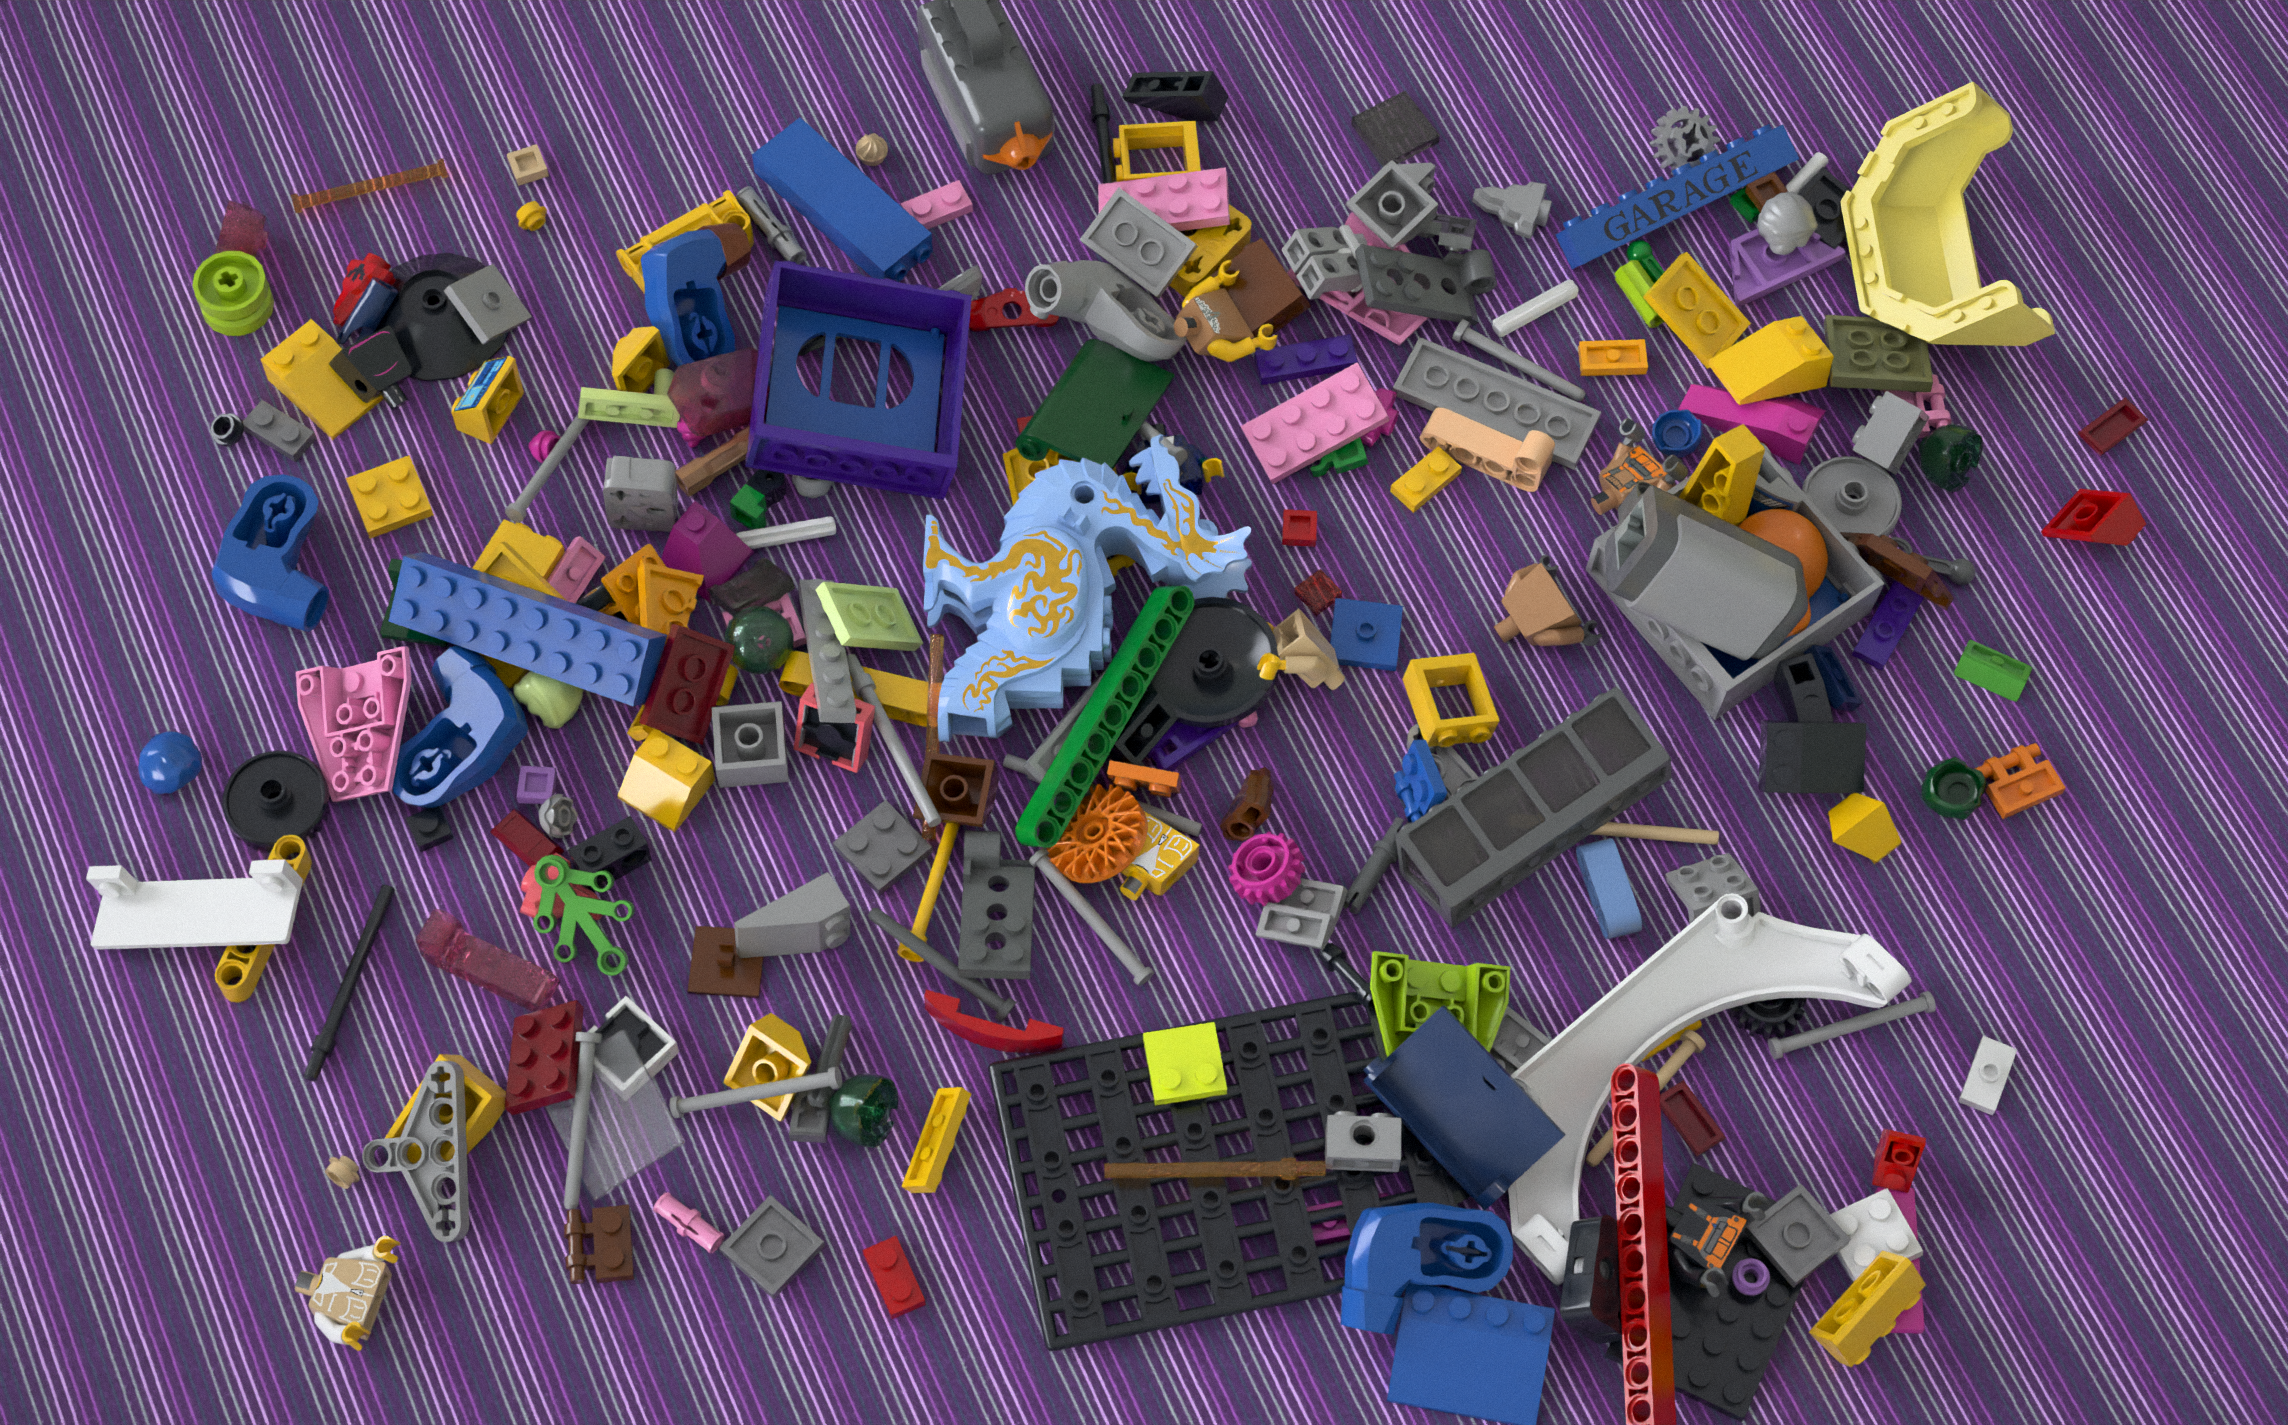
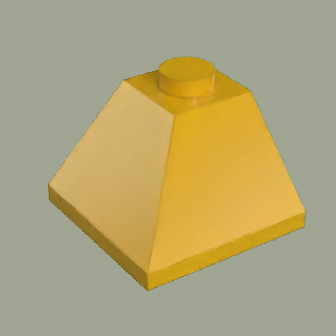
M654 326L633 328L627 336L622 337L616 344L613 351L612 376L618 391L645 393L654 383L655 372L659 369H666L670 365L659 329Z
M772 1013L750 1024L723 1083L732 1089L805 1076L811 1060L800 1032ZM796 1093L750 1102L781 1122L784 1120Z

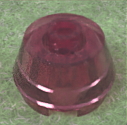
M229 200L215 254L224 251H242L256 258L257 250H265L269 232L263 230L267 216L245 201L241 204Z

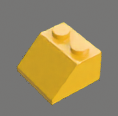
M653 729L634 753L618 792V799L675 833L715 781L712 762L660 730Z

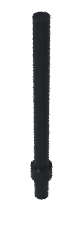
M1094 84L1091 86L1093 106H1091L1090 112L1091 120L1096 126L1103 184L1113 183L1116 180L1108 127L1110 111L1109 106L1105 104L1103 85Z
M381 886L321 1034L315 1036L310 1048L313 1053L303 1075L307 1080L317 1081L326 1058L331 1057L336 1045L334 1038L395 892V889L391 886Z

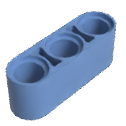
M1608 838L1577 846L1576 855L1579 868L1604 938L1608 940L1640 932L1642 930L1641 915L1614 840Z

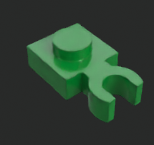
M1359 437L1319 459L1321 460L1320 464L1310 469L1313 477H1320L1326 474L1331 467H1335L1337 474L1368 465L1369 462L1361 438Z

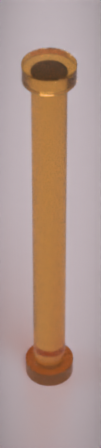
M438 159V163L301 196H298L297 193L291 194L295 213H301L303 208L441 176L442 179L447 178L448 174L444 159Z

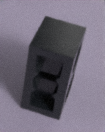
M631 816L568 849L575 870L592 873L605 870L613 875L614 881L652 861L648 843ZM598 876L597 884L599 887L602 888L608 884L606 876ZM584 885L587 889L595 892L592 886Z

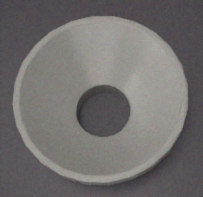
M975 265L937 289L944 291L956 290L961 294L972 295V301L980 295L979 290L983 274L979 266Z

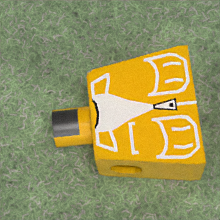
M1147 812L1145 814L1148 822V831L1145 843L1136 859L1121 872L1127 878L1121 885L1120 891L1126 897L1135 901L1140 897L1145 888L1156 895H1163L1199 859L1200 844Z

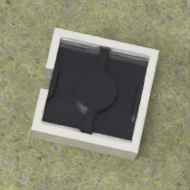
M625 996L605 1015L607 1021L601 1027L597 1028L594 1025L588 1032L602 1034L601 1044H595L593 1071L627 1102L679 1053L677 1042L632 1000Z

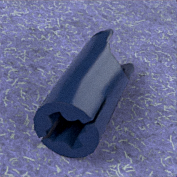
M372 277L337 337L338 343L341 345L345 344L352 332L362 327V332L356 342L373 334L396 298L398 290L389 283L377 277Z

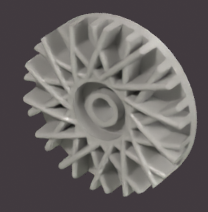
M1842 456L1826 460L1809 473L1802 487V491L1811 495L1815 506L1823 515L1830 517L1834 521L1839 533H1873L1878 537L1881 535L1889 537L1890 533L1894 531L1901 513V494L1894 479L1882 467L1863 458Z

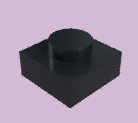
M439 806L428 808L406 818L420 852L453 839Z

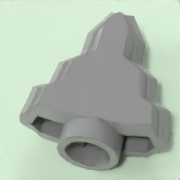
M1531 181L1527 185L1512 184L1506 189L1494 186L1475 189L1472 202L1485 212L1498 215L1502 224L1514 228L1515 234L1531 239L1537 225L1546 227L1552 201L1544 199L1547 185Z

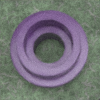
M1746 1258L1739 1261L1734 1267L1732 1281L1738 1291L1745 1295L1754 1296L1762 1293L1767 1288L1770 1274L1765 1264L1761 1261ZM1752 1273L1755 1275L1757 1282H1747L1744 1274Z

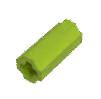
M1631 260L1621 266L1614 274L1616 276L1615 281L1648 327L1656 328L1664 323V320L1643 298L1654 285V282L1638 260Z

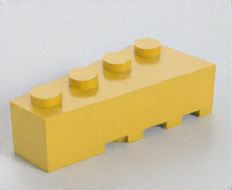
M1744 424L1716 437L1682 490L1679 498L1738 527L1746 519L1765 452L1764 446Z

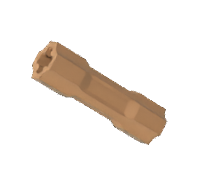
M750 425L737 432L731 440L703 457L691 460L676 470L677 483L687 496L695 494L711 484L715 477L741 461L746 460Z

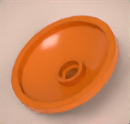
M1768 509L1749 516L1738 525L1739 528L1795 554L1803 565L1808 596L1810 598L1814 595L1825 577L1828 555L1825 541L1811 521L1790 510Z

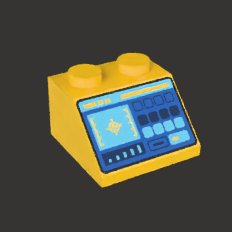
M506 356L485 361L479 371H475L471 375L467 390L462 397H458L452 406L451 413L458 431L492 445L524 394L515 358Z

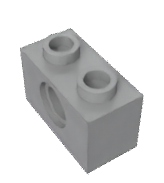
M1340 1111L1334 1115H1328L1326 1123L1325 1169L1399 1171L1401 1162V1118H1393L1388 1113H1375L1371 1117L1356 1116L1355 1113L1349 1111ZM1366 1135L1371 1138L1372 1143L1363 1146L1358 1144L1354 1137Z

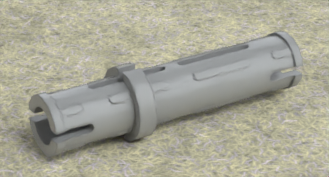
M747 186L741 189L736 195L737 201L768 237V244L773 249H778L787 261L795 262L798 265L801 264L806 258V252L792 237L793 233L790 228L781 224L757 195L753 187Z

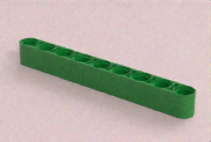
M1160 586L1155 588L1149 596L1018 820L1015 834L1017 840L1022 845L1050 848L1059 841L1192 612L1194 596L1188 587ZM1039 826V835L1037 836V828Z

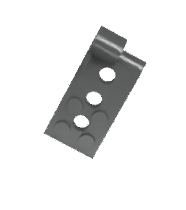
M1361 244L1355 250L1367 307L1459 323L1464 319L1470 322L1471 325H1476L1479 321L1473 295L1485 294L1497 286L1491 254L1487 250L1477 249L1465 254L1449 252L1443 259ZM1442 286H1444V287L1449 291L1450 294H1448L1447 292H1445L1444 289L1442 288Z
M965 830L958 978L1030 979L1035 867L1029 863V860L1000 859L1001 831ZM998 883L1008 887L1002 892H995L990 889L992 885ZM993 912H1002L1006 915L1004 919L999 921L992 920L988 916ZM991 941H1001L1005 944L1003 948L997 950L990 949L986 945Z

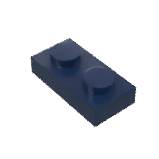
M1812 645L1803 652L1804 655L1812 653L1824 681L1831 707L1838 710L1854 711L1862 705L1859 696L1831 647Z

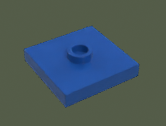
M1335 598L1330 644L1335 650L1338 664L1396 671L1403 606Z

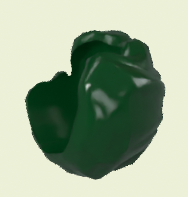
M1957 757L1942 760L1927 771L1921 788L1922 799L1929 808L1945 818L1965 820L1981 806L1982 801L1980 798L1985 792L1986 781L1980 770L1968 767L1965 761Z

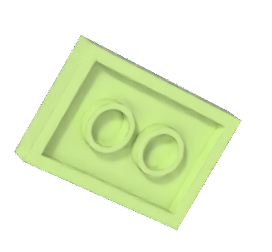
M823 582L816 589L822 602V607L827 613L835 630V635L842 646L916 651L923 644L897 588Z

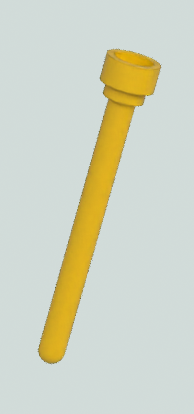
M946 823L921 903L910 931L925 943L927 942L925 933L960 824ZM900 942L897 951L899 956L912 962L924 961L922 957Z

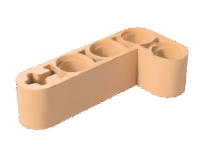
M1439 407L1433 411L1420 435V441L1427 448L1434 450L1439 446L1455 461L1527 492H1535L1538 489L1552 463L1555 449L1553 439L1541 431H1529L1524 442L1449 409Z

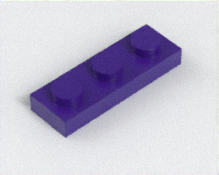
M1351 334L1279 346L1271 350H1256L1254 352V360L1261 385L1340 372L1358 362Z

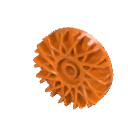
M1097 784L1095 789L1090 786L1089 791L1091 794L1082 799L1059 841L1054 846L1046 848L1049 852L1050 861L1067 879L1078 883L1104 881L1126 869L1140 853L1147 837V817L1135 797L1129 791L1125 793L1118 785L1114 787L1110 784L1109 791H1106L1100 784Z

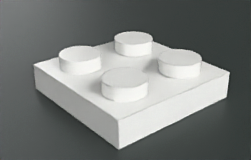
M1888 1188L1830 1214L1831 1218L1851 1239L1849 1244L1841 1249L1838 1254L1853 1282L1882 1250L1907 1257L1910 1261L1923 1256L1920 1244Z

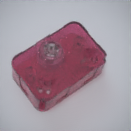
M751 347L743 348L694 363L683 364L676 369L667 394L693 434L704 437L750 424L758 358L757 349ZM769 386L767 387L764 420L766 419Z

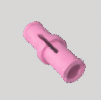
M665 1192L654 1205L653 1211L677 1227L678 1234L682 1237L689 1236L710 1254L714 1253L725 1239V1234L719 1232L703 1220L698 1210H690L669 1192Z

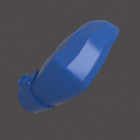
M284 474L264 476L252 483L245 492L241 507L224 532L211 572L217 594L229 604L251 615L273 620L274 623L310 632L318 625L329 600V589L327 586L295 569L299 560L301 546L314 525L319 501L309 484L300 478Z
M458 645L447 649L436 659L432 666V676L450 707L441 711L422 731L401 745L399 749L392 789L400 799L414 807L435 808L484 783L498 771L509 753L527 735L529 729L522 708L511 689L496 675L494 667L480 653Z
M1410 1203L1396 1206L1372 1207L1363 1210L1353 1229L1346 1256L1345 1285L1342 1286L1340 1324L1366 1331L1394 1334L1405 1299L1401 1295L1410 1283L1429 1286L1449 1285L1474 1293L1491 1290L1507 1275L1513 1260V1239L1505 1221L1491 1211L1463 1209L1437 1203Z

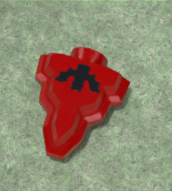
M368 253L363 261L355 259L351 260L346 268L348 273L342 282L343 291L335 302L333 309V323L336 326L343 327L372 277H377L390 285H393L396 281L393 273L389 271L391 269L390 264L375 254Z

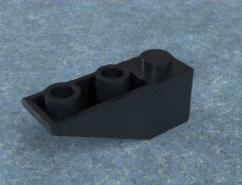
M1812 653L1780 661L1773 682L1789 720L1834 722L1824 681Z

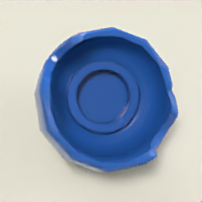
M1688 409L1669 410L1662 413L1652 425V441L1655 447L1667 457L1670 455H1675L1678 458L1686 457L1692 454L1701 443L1703 435L1701 419H1697Z

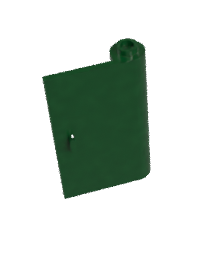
M1089 339L1080 348L1016 439L1017 450L1024 458L1031 461L1043 460L1048 454L1049 449L1077 462H1081L1082 457L1100 465L1105 462L1113 470L1174 380L1175 374L1147 361L1140 360L1101 340Z

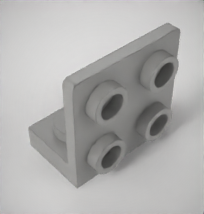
M1729 853L1716 855L1689 866H1682L1665 874L1667 883L1688 908L1689 923H1692L1718 901L1720 897L1731 893L1738 894L1745 899L1748 906V914L1751 917L1761 912L1759 889ZM1728 912L1724 917L1732 920L1740 917V914Z

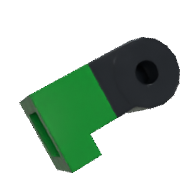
M759 469L753 474L729 502L731 518L750 530L764 528L766 526L765 512L772 504L780 502L786 495L784 473Z

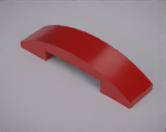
M930 990L925 991L924 1001L927 1012L946 1029L972 1043L999 1051L1014 1053L1045 1052L1059 1049L1063 1046L1064 1028L1029 1018L1026 1030L1022 1031L962 1014L961 999Z

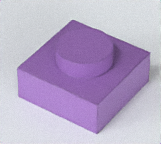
M521 766L516 796L518 803L543 804L549 797L553 796L557 779L556 768Z

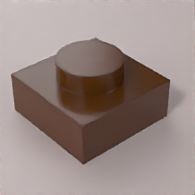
M1772 172L1747 184L1745 192L1761 213L1767 200L1774 198L1779 193H1786L1788 190L1776 173Z

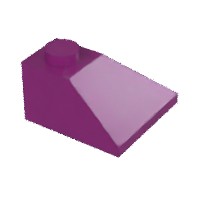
M694 501L673 525L661 560L668 568L704 575L702 585L698 588L697 594L711 604L754 554V551L720 519Z

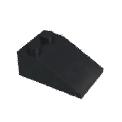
M1761 720L1759 790L1769 793L1864 792L1866 723Z

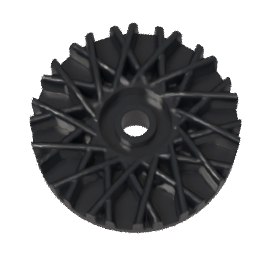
M276 750L251 757L232 773L224 788L222 807L226 821L238 840L241 838L246 846L252 845L256 851H258L259 847L265 848L267 853H271L277 840L283 836L296 835L302 840L310 836L313 839L315 837L313 831H321L320 823L322 819L327 821L326 813H330L328 802L331 800V796L324 775L314 762L295 752Z

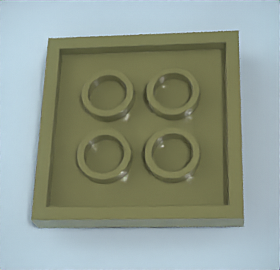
M1825 315L1824 334L1826 347L1834 355L1829 373L1831 387L1845 389L1863 388L1879 391L1931 392L1933 378L1926 341L1872 317Z

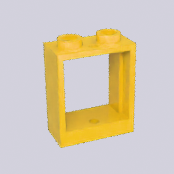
M1196 121L1119 125V138H1113L1114 158H1120L1121 164L1115 165L1116 182L1201 171ZM1183 146L1185 171L1131 174L1128 150Z
M1475 653L1411 659L1402 680L1423 739L1427 741L1428 746L1450 747L1459 743L1472 742L1479 744L1490 740L1500 720ZM1465 684L1476 716L1441 720L1430 688Z

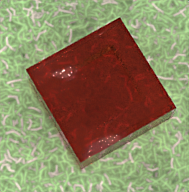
M1321 569L1296 586L1294 594L1316 616L1335 603V598L1342 597V591Z

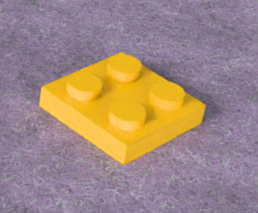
M410 455L346 478L370 539L434 515Z

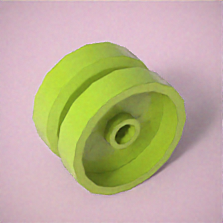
M224 251L214 254L203 261L194 273L192 286L205 322L214 331L226 336L246 335L255 332L265 325L272 315L274 298L264 269L254 256L242 251Z

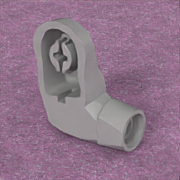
M1091 260L1058 261L1034 267L1026 279L1025 293L1027 301L1031 306L1030 311L1036 317L1045 320L1051 314L1087 323L1092 333L1099 339L1118 347L1140 360L1152 362L1173 358L1187 340L1186 337H1179L1175 334V319L1166 313L1147 292L1111 264Z

